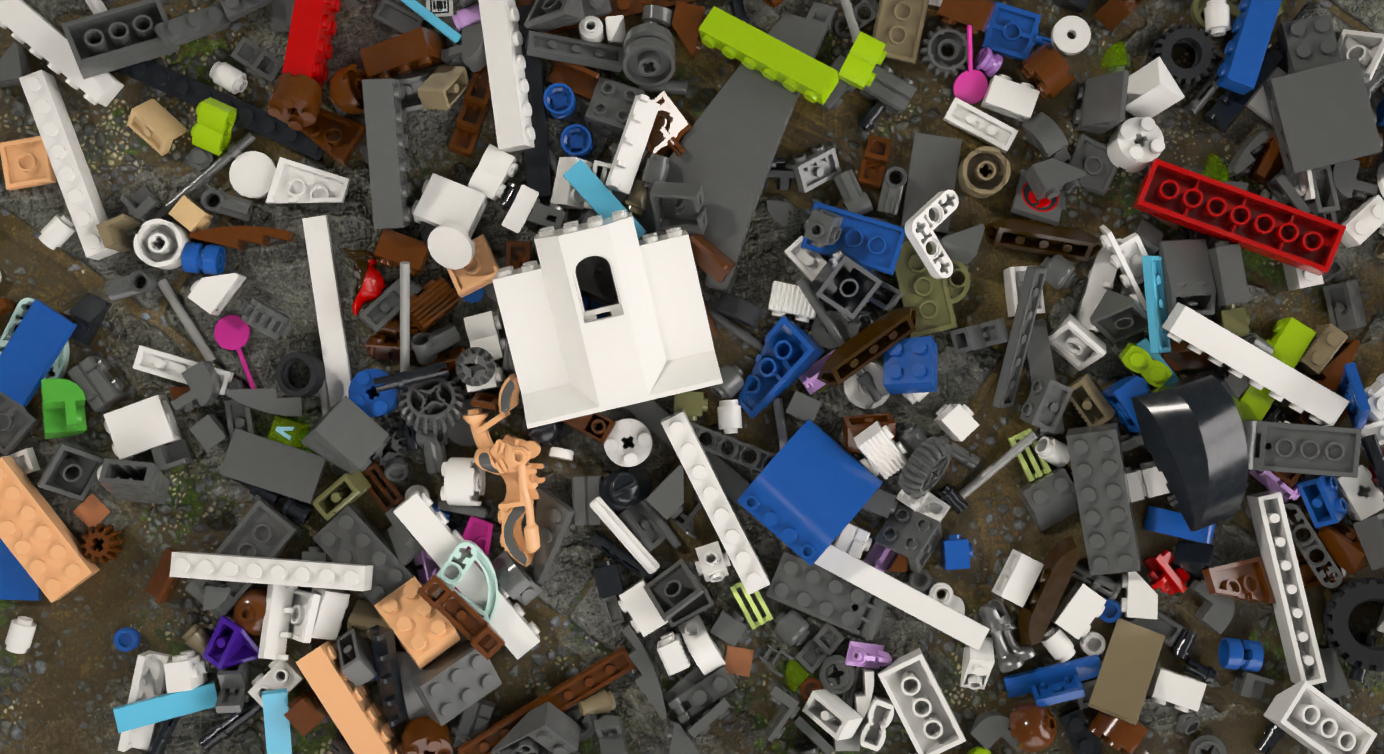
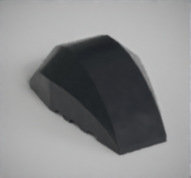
M1209 370L1131 397L1144 445L1148 452H1152L1156 460L1154 464L1158 471L1162 472L1168 482L1166 486L1170 493H1174L1178 501L1176 505L1190 531H1197L1233 517L1241 505L1247 487L1249 466L1244 414L1237 396L1228 383L1213 370Z

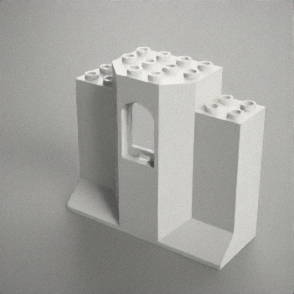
M626 209L612 212V217L604 219L602 215L587 218V222L579 224L578 220L564 223L561 229L555 230L554 226L539 229V234H536L534 241L540 263L538 264L537 260L525 262L518 269H514L513 266L500 268L495 274L492 281L522 394L528 429L723 383L690 239L686 230H682L681 227L666 230L667 234L660 236L656 232L642 236L643 240L638 241L632 212L627 213ZM590 256H600L609 262L618 296V304L585 311L575 273L576 266L581 260ZM611 311L612 316L597 319L596 314Z

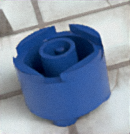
M367 369L356 374L350 383L348 390L349 399L369 417L388 415L398 407L399 388L380 392V395L375 397L372 394V390H376L375 386L385 384L375 385L373 378L392 375V373L386 370Z

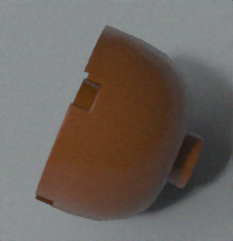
M350 64L339 69L330 81V100L340 110L348 114L364 113L362 80L369 78H367L364 70L358 71L355 68L358 66L356 64Z
M257 587L246 591L233 607L235 623L242 627L248 635L261 636L267 605V588Z
M1036 703L1018 704L1016 706L1017 709L1011 712L1009 722L1012 737H1017L1020 743L1017 746L1025 753L1045 750L1056 738L1057 722L1054 716L1045 706L1040 707Z

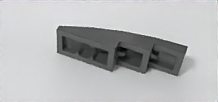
M629 622L622 627V632L634 647L629 651L628 656L640 671V674L635 677V682L664 720L667 718V707L655 664L643 640Z

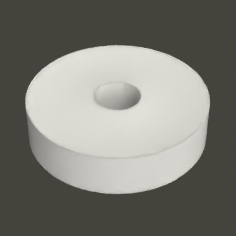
M1078 16L1063 17L1054 25L1051 31V42L1059 53L1068 56L1076 55L1089 44L1091 38L1089 25ZM1067 33H1073L1074 39H1069Z

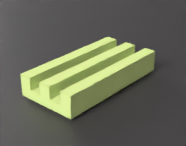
M1031 428L1008 438L1011 447L1016 444V440H1021L1032 431ZM1035 440V441L1031 444L1032 447H1033V449H1034V451H1035V446H1036L1037 440ZM1029 446L1024 450L1033 466L1034 474L1031 473L1022 453L1016 456L1029 482L1052 472L1047 461L1041 459L1036 453L1043 467L1040 470Z
M741 581L730 586L752 630L773 619L759 591L754 593L766 614L763 618ZM741 587L758 621L753 622L736 590Z

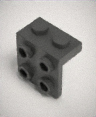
M698 666L694 667L665 693V700L669 702L672 698L704 678L705 675ZM723 695L685 722L688 725V732L693 738L698 734L700 736L704 735L712 727L710 724L716 718L721 720L729 713L730 710L728 708L731 706L729 698ZM688 700L682 702L685 709L691 707Z

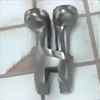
M999 598L990 600L979 609L983 625L990 629L987 634L990 633L992 635L998 657V665L1002 673L1019 668L1023 665L1022 661L1036 655L1031 646L1021 647L1016 642L1012 630L1017 627L1012 623L1013 619L1009 616Z

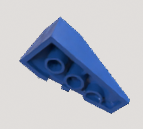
M785 316L767 333L763 349L755 359L756 364L751 375H748L737 398L738 404L741 405L751 418L759 414L804 374L825 352L810 334Z

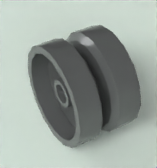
M643 23L633 27L626 33L623 40V71L629 80L635 84L648 87L663 84L672 77L675 71V39L665 27L654 23Z

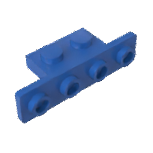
M1096 654L1005 676L1003 679L1009 698L1032 693L1036 705L1044 707L1086 697L1081 681L1098 677L1101 663L1099 656Z

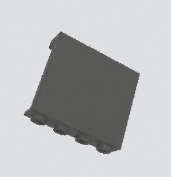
M1358 57L1272 78L1263 83L1286 177L1382 152L1383 140L1377 132L1376 113L1371 109L1369 101L1371 93L1365 85V70Z

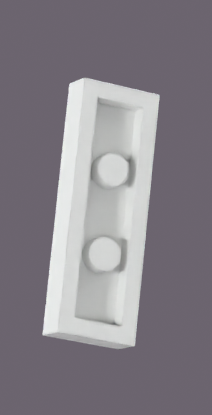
M956 97L943 118L949 124L1004 153L1009 150L1018 133V130Z

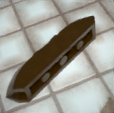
M1013 218L1001 219L984 225L986 240L993 246L1051 256L1060 254L1068 259L1086 262L1094 259L1103 247L1100 239L1087 232L1070 227Z
M910 306L891 311L842 344L826 360L817 379L829 386H838L893 347L897 342H900L916 330V308Z
M1072 536L1057 543L1042 562L1048 568L1047 570L1043 569L1039 576V588L1037 591L1032 592L1029 599L1030 606H1023L1020 610L1018 634L1021 645L1032 646L1040 643L1080 558V553Z

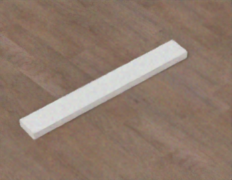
M327 215L303 218L302 221L330 407H332L345 395L349 398L348 390L352 381L329 221Z
M832 544L815 562L816 565L976 650L980 649L990 630L977 621Z

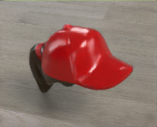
M344 247V254L354 261V274L357 280L355 293L357 296L352 304V313L357 316L365 302H374L382 294L386 285L381 273L376 269L377 261L372 252L367 250H350Z

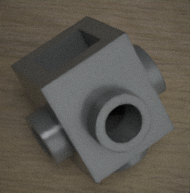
M813 209L811 216L806 220L804 226L806 230L804 237L810 239L812 245L824 248L826 245L835 244L841 235L840 226L843 217L825 209Z

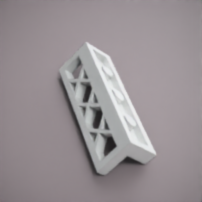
M150 650L138 655L127 704L164 694L166 685L164 664L171 661L172 655ZM157 723L121 732L118 751L125 752L130 748L148 751L155 737Z

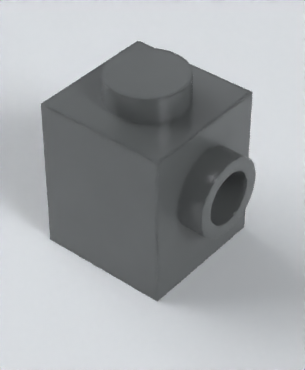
M721 608L709 628L712 634L734 647L737 642L742 643L748 633L746 630L747 624L743 621L745 617L734 610L729 613Z

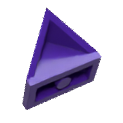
M223 615L202 657L221 670L259 659V648L242 627Z

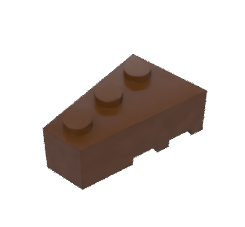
M419 27L361 49L360 52L367 78L389 79L445 64L441 59V50L448 47L444 34Z

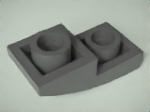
M1264 131L1253 135L1238 150L1225 175L1227 178L1235 175L1239 178L1251 170L1249 165L1256 161L1252 155L1263 149L1262 143L1269 139Z

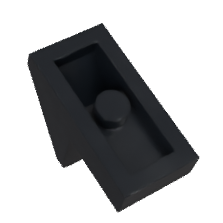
M92 293L84 296L69 311L70 314L74 315L72 321L77 324L70 337L90 346L112 303Z
M1187 541L1177 542L1172 561L1204 581L1202 570L1222 566L1223 563L1212 556L1214 545Z

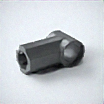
M892 167L884 173L876 209L877 212L897 216L903 187L907 180V174L903 168ZM891 172H896L900 176V182L897 185L892 184L889 180Z
M852 169L833 178L843 199L844 210L860 215L873 211L871 201L868 195L862 191Z
M215 189L206 190L201 196V203L204 208L213 213L247 222L252 215L253 201L225 194ZM214 196H219V204L211 207V199Z
M134 271L130 275L106 281L104 289L110 301L114 302L142 293L154 292L158 288L157 283L159 279L152 272ZM143 277L146 279L144 287L141 286V279Z
M451 322L431 333H417L411 338L410 342L417 361L420 364H429L436 360L439 352L459 343L461 337Z
M422 428L416 432V441L423 448L427 473L429 474L441 472L442 463L447 462L445 444L448 440L447 430L444 432L442 429H438L436 435L433 433V430H429L425 435Z

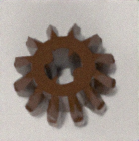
M98 523L96 527L91 526L87 529L89 534L81 536L86 543L81 544L80 547L87 549L83 556H91V562L93 563L100 561L101 564H106L109 560H116L118 558L116 553H122L123 551L119 544L124 543L125 540L118 538L122 531H114V525L112 524L105 526L104 523Z

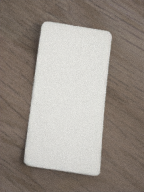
M521 185L511 208L502 222V226L519 233L534 206L539 192Z

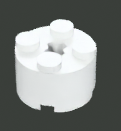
M1151 117L1130 118L1110 136L1109 143L1107 144V155L1112 164L1117 168L1121 167L1130 173L1141 171L1164 150L1163 134Z
M152 219L143 223L139 232L135 234L134 250L136 255L146 264L160 269L171 270L182 265L183 248L188 241L191 242V238H189L185 228L163 219Z
M631 418L621 419L616 422L604 444V449L607 456L617 465L633 467L642 463L649 456L652 450L653 439L649 428L641 421ZM631 436L634 438L632 442L635 446L633 448L629 446L626 449L624 447L625 442L622 440L624 437L629 438Z
M451 457L448 462H443L441 473L444 476V486L441 487V500L447 501L448 505L480 506L482 501H478L479 496H484L486 487L485 470L476 465L474 458Z

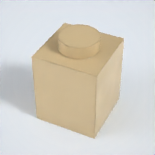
M185 195L180 198L168 213L190 232L208 229L211 224L210 220L213 217L212 214L192 198Z

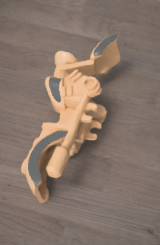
M511 374L504 381L499 392L498 407L500 414L486 423L485 419L488 417L489 412H482V408L468 409V414H464L462 417L470 425L478 448L474 455L476 465L487 472L501 475L506 483L507 492L505 499L498 504L500 509L498 511V522L502 524L501 547L515 561L527 567L534 559L535 552L540 548L539 527L535 524L533 504L534 499H539L536 487L539 483H543L546 478H540L536 475L537 469H543L544 465L542 463H529V460L540 454L541 446L535 440L528 441L511 436L510 434H507L503 440H496V443L493 444L488 429L509 416L510 410L518 405L520 387L517 375ZM526 513V526L523 535L522 520Z

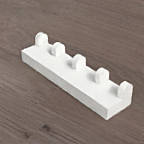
M644 94L635 96L605 183L606 187L625 195L630 194L660 104L650 100V97Z
M1104 245L1092 261L1075 316L1078 321L1093 333H1099V330L1090 322V317L1107 289L1110 291L1113 289V282L1117 272L1110 259V256L1113 254L1110 248L1106 249Z
M268 584L267 605L263 619L258 658L288 661L289 655L285 654L287 638H291L292 633H288L290 615L295 612V609L291 608L293 592L298 589V586Z

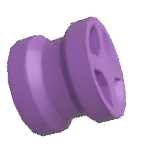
M984 47L976 55L973 67L977 70L982 69L986 76L992 77L1001 67L1003 57L999 54H993L990 48Z

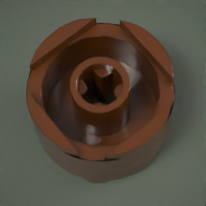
M1048 43L1042 45L1022 61L1023 69L1020 71L1026 81L1030 82L1032 80L1037 86L1035 90L1040 91L1039 97L1042 100L1054 98L1076 80L1074 75L1069 76L1068 71L1071 68L1055 48L1047 49Z
M284 73L276 80L268 102V114L288 124L293 130H301L302 127L313 125L316 122L324 99V95L321 93V86L306 75L299 74L298 77L290 76L291 73Z
M1099 711L1088 728L1089 731L1122 754H1133L1149 731L1138 722L1134 725L1102 711Z
M424 716L412 720L405 726V731L401 736L403 754H453L450 728L447 723L440 726L435 721L430 720L429 716Z

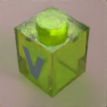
M275 416L268 439L292 447H302L300 441L308 434L309 424L285 416Z

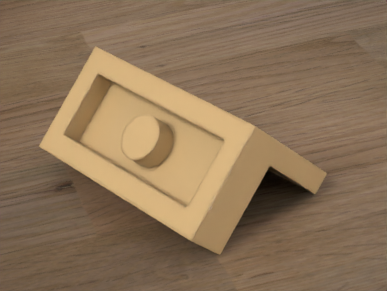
M150 99L132 108L127 123L133 131L161 156L169 153L173 140L187 131V128L155 99Z

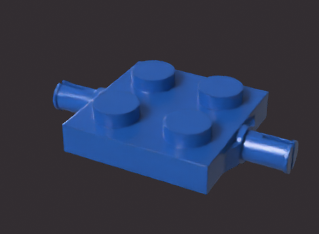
M995 2L996 7L984 32L981 49L988 47L992 50V53L1024 61L1029 57L1031 49L1035 44L1042 46L1048 43V48L1050 47L1052 38L1038 35V25L1042 15Z

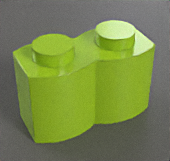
M860 31L838 74V79L862 91L865 85L870 87L876 76L872 72L875 65L881 66L887 54L884 51L886 44Z
M211 97L201 101L196 108V115H198L197 123L191 129V136H193L192 144L217 156L226 152V148L230 143L231 130L235 123L237 109Z
M1128 343L1119 355L1120 360L1128 369L1140 373L1149 384L1155 387H1162L1172 375L1171 370L1163 362L1151 357L1137 344Z

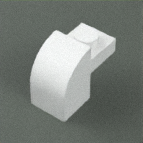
M699 614L678 626L690 654L705 676L726 664Z

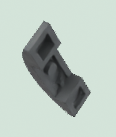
M406 650L398 651L397 658L403 695L411 722L416 718L429 716L409 680L424 670L426 666L419 669Z

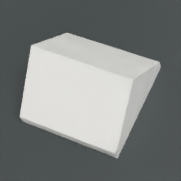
M1343 29L1337 42L1341 59L1344 61L1358 57L1359 62L1364 66V81L1367 83L1371 81L1384 54V34Z
M1160 56L1129 76L1125 111L1135 117L1153 118L1185 98Z
M1028 266L1009 267L1002 270L1008 317H1015ZM1043 289L1036 314L1045 313Z
M1070 313L1048 335L1050 346L1079 371L1106 354V344Z

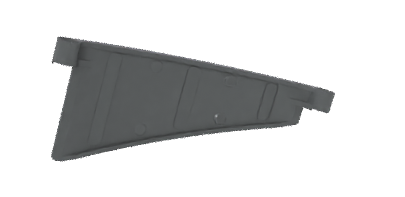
M815 1L806 18L786 13L768 32V35L815 59L824 36L835 25L838 8ZM743 64L734 72L680 144L685 149L684 154L680 151L682 155L676 156L675 152H673L668 163L670 168L666 178V182L702 184L704 195L702 206H706L708 224L704 234L701 235L736 264L775 154L800 95L796 90L791 92L781 82L777 80L771 81L764 77L762 72L756 69L750 70ZM648 188L646 212L642 213V217H633L646 230V233L643 235L655 232L658 236L667 234V232L657 231L649 195L652 188ZM736 265L721 283H718L707 273L705 287L719 292L730 293L735 282Z

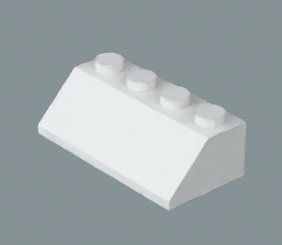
M920 648L899 657L878 673L918 754H940L966 741L964 733Z
M1305 680L1277 694L1263 715L1315 754H1366L1377 736V733Z

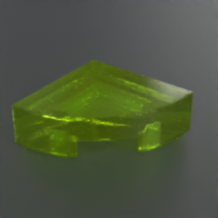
M1125 41L1115 43L1105 52L1101 68L1127 65Z
M1213 153L1210 154L1202 175L1220 182L1228 181V172L1221 158Z
M790 659L785 671L789 688L794 692L809 676V673L797 661Z

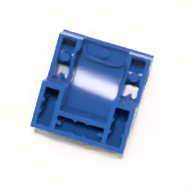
M809 419L762 470L737 502L812 566L883 482Z

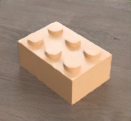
M414 576L374 606L386 625L393 629L395 637L419 669H422L457 643L460 637L450 621L437 609H433L417 593L422 585Z

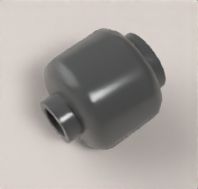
M1056 254L1052 258L1047 256L1040 265L1047 268L1044 282L1057 290L1063 287L1067 289L1077 275L1075 265L1060 254Z
M722 364L719 366L723 383L709 386V389L719 399H731L744 385L743 372L734 364L732 366Z
M914 422L901 425L895 434V442L900 441L908 451L905 455L906 457H911L916 448L927 439L923 427Z
M795 610L789 611L787 614L783 611L774 621L777 624L774 630L775 634L788 646H799L810 634L808 621Z

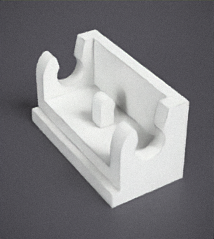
M1012 549L992 592L1023 607L1044 564Z

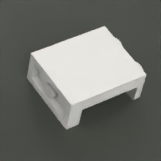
M433 173L430 180L427 179L422 187L423 194L420 200H416L412 207L415 222L420 224L423 221L436 227L443 223L457 224L469 233L468 236L471 239L488 204L486 194Z
M156 395L103 414L105 418L104 427L111 435L113 440L112 449L114 454L119 457V460L129 459L151 448L182 440L167 395Z

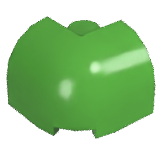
M41 379L44 438H64L84 433L87 430L85 415L86 399L81 388L68 379Z

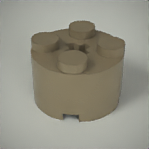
M983 146L973 150L961 161L958 167L957 179L961 190L974 198H988L994 195L1008 182L1011 173L1010 163L997 148ZM982 168H984L985 173H988L985 177L979 172Z

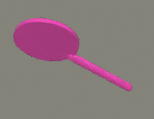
M967 25L968 70L963 71L956 78L953 85V93L956 98L972 105L979 102L985 96L988 82L986 76L981 71L973 69L972 26Z
M227 315L221 318L215 326V340L224 349L237 350L250 388L256 389L241 349L249 340L250 327L241 320L240 316Z

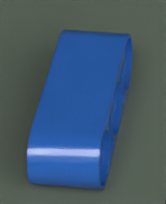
M1147 506L1142 529L1211 544L1216 523L1197 531H1190L1181 513Z

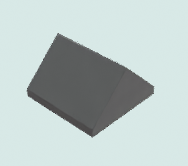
M535 0L524 25L528 29L549 32L583 20L585 16L582 0Z
M1108 289L1090 317V322L1114 344L1148 329L1147 311L1133 298Z
M60 442L37 486L83 501L97 476L98 468L104 462V457L76 442Z
M682 558L643 587L665 622L705 592L703 585Z

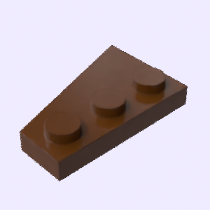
M320 108L316 122L311 126L302 127L300 131L345 167L365 136L366 126Z
M1261 556L1202 570L1208 592L1211 595L1263 604L1276 603Z

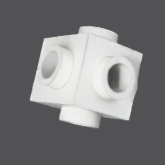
M718 541L695 548L699 561L695 562L698 575H704L706 582H718L724 579V576L729 575L727 567L731 566L727 552L722 553Z

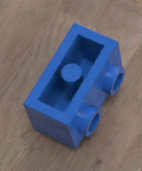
M1308 474L1296 484L1315 528L1339 523L1347 515V504L1340 497L1337 490L1338 484L1334 476Z

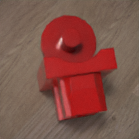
M1169 550L1161 551L1157 555L1146 557L1143 560V563L1150 570L1148 575L1152 579L1148 585L1153 590L1159 588L1162 593L1167 592L1169 595L1176 592L1183 593L1187 589L1184 584L1188 580L1189 575L1182 568H1176L1173 571L1169 565L1172 563L1174 556Z

